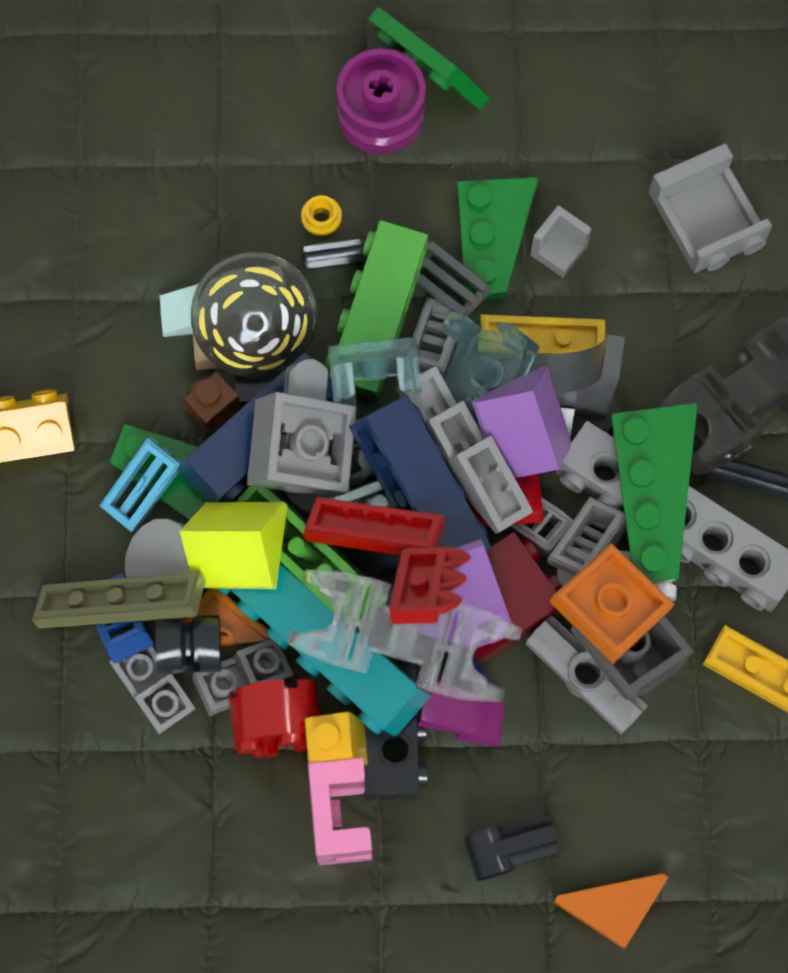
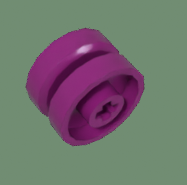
M377 48L363 51L346 63L338 76L336 88L337 118L341 132L352 145L367 153L384 155L401 151L414 142L423 128L426 97L424 77L415 62L396 50Z

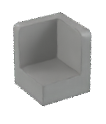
M558 205L535 233L530 255L564 278L587 249L591 228Z

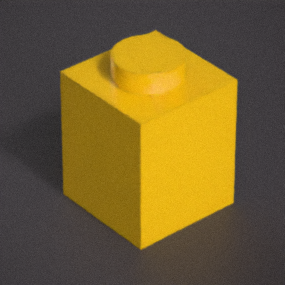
M350 712L305 718L309 763L363 758L364 765H368L364 723L357 716Z

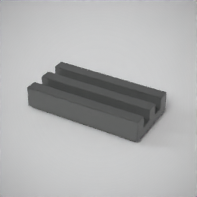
M431 240L417 285L464 321L492 291L487 283ZM435 259L440 261L477 290L475 294L471 293L433 263ZM425 269L466 300L467 303L461 306L421 273Z

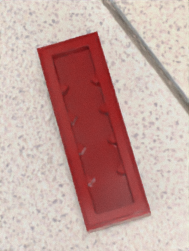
M316 497L303 532L306 541L401 555L403 548L439 547L446 523L444 515Z

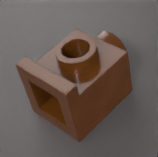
M217 372L208 379L203 377L193 383L186 393L187 397L184 398L185 405L182 406L185 413L208 437L213 435L241 409L239 396Z

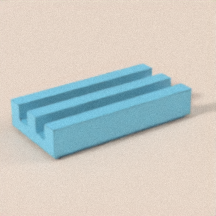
M153 438L145 440L99 505L131 532L138 530L176 477L183 463L180 459L172 457L171 452L166 448H161L157 445L158 442ZM152 453L156 458L120 509H118L115 503ZM166 464L168 467L133 516L129 518L127 516L162 466Z

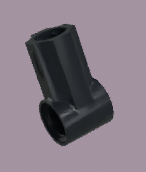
M549 815L507 828H502V826L486 828L464 837L476 881L501 876L514 871L516 866L536 862L560 853L557 836Z

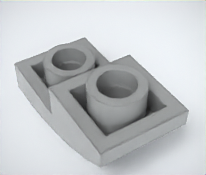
M268 639L239 650L233 658L222 661L221 672H194L192 679L208 715L212 716L229 709L228 693H236V688L273 680H284L285 682L294 675L281 646L272 639Z
M152 646L116 664L112 660L109 661L158 734L195 710V707L172 674L159 675L156 651Z

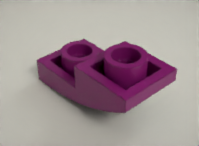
M425 679L422 683V689L431 697L418 712L417 726L456 733V740L497 748L500 746L504 703L463 687Z

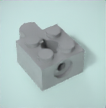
M306 359L289 366L285 372L283 393L274 392L255 400L247 485L323 498L348 493L354 436L349 426L355 423L356 407L326 401L328 369L321 362L314 359Z

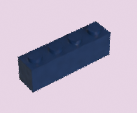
M304 352L291 365L311 358ZM286 369L183 461L178 473L206 502H221L223 499L226 502H233L247 488L243 481L248 477L255 400L274 392L283 393ZM329 376L326 401L332 402L331 400L340 388Z
M408 394L349 426L393 508L444 515L446 526L439 547L458 548L482 539L486 552L492 549L487 540V532L484 525L472 513L466 502V494L463 487L454 480L445 463V455L441 447L433 442L424 425L422 412L411 402Z

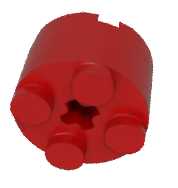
M297 679L298 688H290V686L284 685V680H273L236 688V693L229 692L233 746L237 749V754H252L253 758L262 759L278 756L279 748L294 746V751L297 752L308 751L305 718L320 716L316 682Z

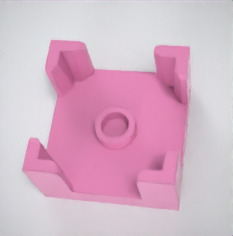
M363 758L308 763L316 856L319 866L372 860L371 836L368 828L334 830L333 828L342 826L340 799L331 800V797L359 795L365 792Z

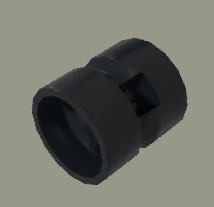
M219 615L193 617L190 623H186L183 618L156 620L155 642L159 675L181 674L185 672L188 666H192L196 673L222 671Z

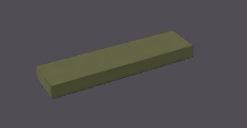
M200 572L47 584L42 586L32 621L38 629L197 617L205 579Z

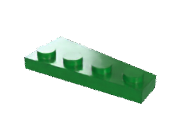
M698 403L611 414L630 560L653 584L673 582L679 579Z

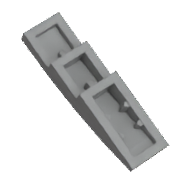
M436 366L395 388L400 397L408 394L411 402L420 409L424 417V425L433 442L441 447L445 455V463L454 480L461 484L466 498L495 533L501 532L533 512L492 436L483 437L465 402L456 403Z

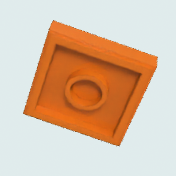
M612 543L557 591L549 601L612 664L621 658L675 605Z

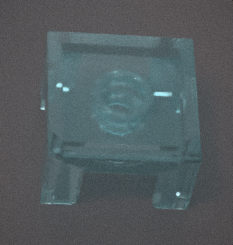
M448 311L442 325V331L456 341L458 345L445 373L444 381L456 403L464 401L470 413L476 415L472 401L529 373L540 346L514 325L499 322L497 328L501 332L481 328L464 314Z
M416 337L328 346L335 403L355 406L357 413L354 381L361 380L376 381L397 377V387L399 386L402 392L414 391V393H422Z

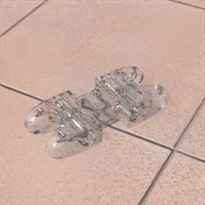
M305 570L303 582L321 587L320 592L326 594L333 603L335 609L334 618L327 628L321 630L312 629L311 632L306 633L289 629L286 642L291 646L325 663L365 674L369 671L373 653L376 652L422 665L416 688L461 700L503 701L506 689L488 683L487 677L479 674L474 668L472 655L482 642L498 640L499 636L519 640L522 631L521 627L481 607L461 603L449 613L439 615L438 623L392 624L389 615L390 606L387 605L392 583L353 572ZM371 586L363 618H360L367 588ZM459 610L460 614L452 643H449L447 641L455 611ZM357 627H359L360 630L358 633L352 659H349V654L351 651L355 632ZM444 652H449L441 683H436Z

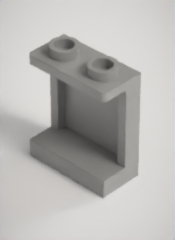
M726 143L653 175L648 192L693 273H697L705 268L708 271H714L724 266L730 260V257L743 252L745 255L756 252L766 244V239L772 228L769 219L760 221L732 173L730 164L733 155Z

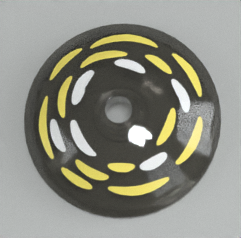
M263 252L239 253L218 262L199 282L191 304L192 331L204 355L222 370L246 378L268 377L284 371L308 350L313 341L318 322L316 299L305 276L285 259ZM252 315H258L263 319V323L258 328H252L247 324L248 318Z

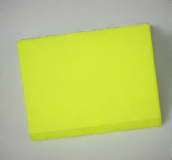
M206 502L180 530L190 572H200L205 579L204 588L276 589L288 504L285 502Z

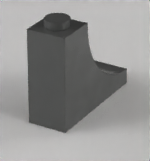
M607 334L606 338L598 345L572 353L532 354L514 352L512 366L504 365L501 386L542 366L548 367L560 407L575 409L574 415L605 420L620 376L625 337Z

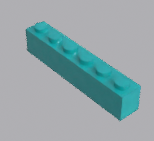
M280 562L276 589H218L225 595L232 591L241 600L236 606L254 622L261 617L270 626L266 634L279 646L286 650L291 645L301 655L296 661L315 678L321 672L331 682L326 689L346 706L351 701L362 710L358 718L377 735L384 730L396 737L431 697L357 629L337 617L282 562Z

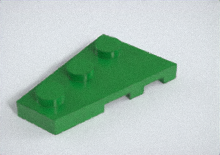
M377 7L369 17V20L380 30L376 35L380 41L392 50H396L400 46L405 50L403 54L411 58L420 70L425 66L431 71L427 77L444 91L451 87L480 111L490 98L457 66L380 7Z
M538 177L457 182L462 265L489 285L492 292L484 300L506 298L536 191ZM463 280L464 287L475 294L477 290Z
M124 424L110 464L112 468L122 474L147 438L155 439L158 442L157 445L161 448H166L171 452L172 457L180 459L182 462L198 447ZM152 453L133 478L132 482L137 485L156 458ZM166 464L162 466L145 492H150L168 467ZM179 473L159 499L185 521H189L206 503Z

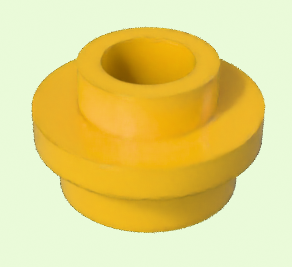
M319 195L311 198L304 204L301 211V220L304 228L311 234L326 236L338 229L342 221V212L335 200ZM319 213L329 216L328 220L323 222L316 221L314 217Z

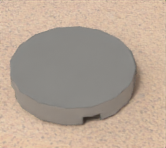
M154 519L143 525L132 537L126 552V578L190 572L180 530L185 525L171 519Z

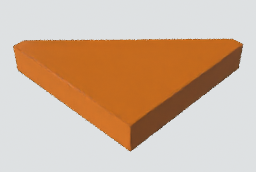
M209 588L202 596L197 616L219 615L222 647L254 644L271 639L266 634L268 629L258 620L256 622L251 620L236 606V602L218 589ZM184 617L183 619L186 623H190L193 617Z
M658 874L558 895L553 903L622 949H625L667 881L668 876Z

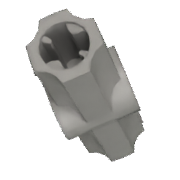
M553 616L545 620L526 641L525 645L566 683L570 693L588 703L620 735L647 709L648 706L639 697L625 700L582 644ZM580 666L591 667L597 674V681L589 685L583 684L577 679L575 669Z

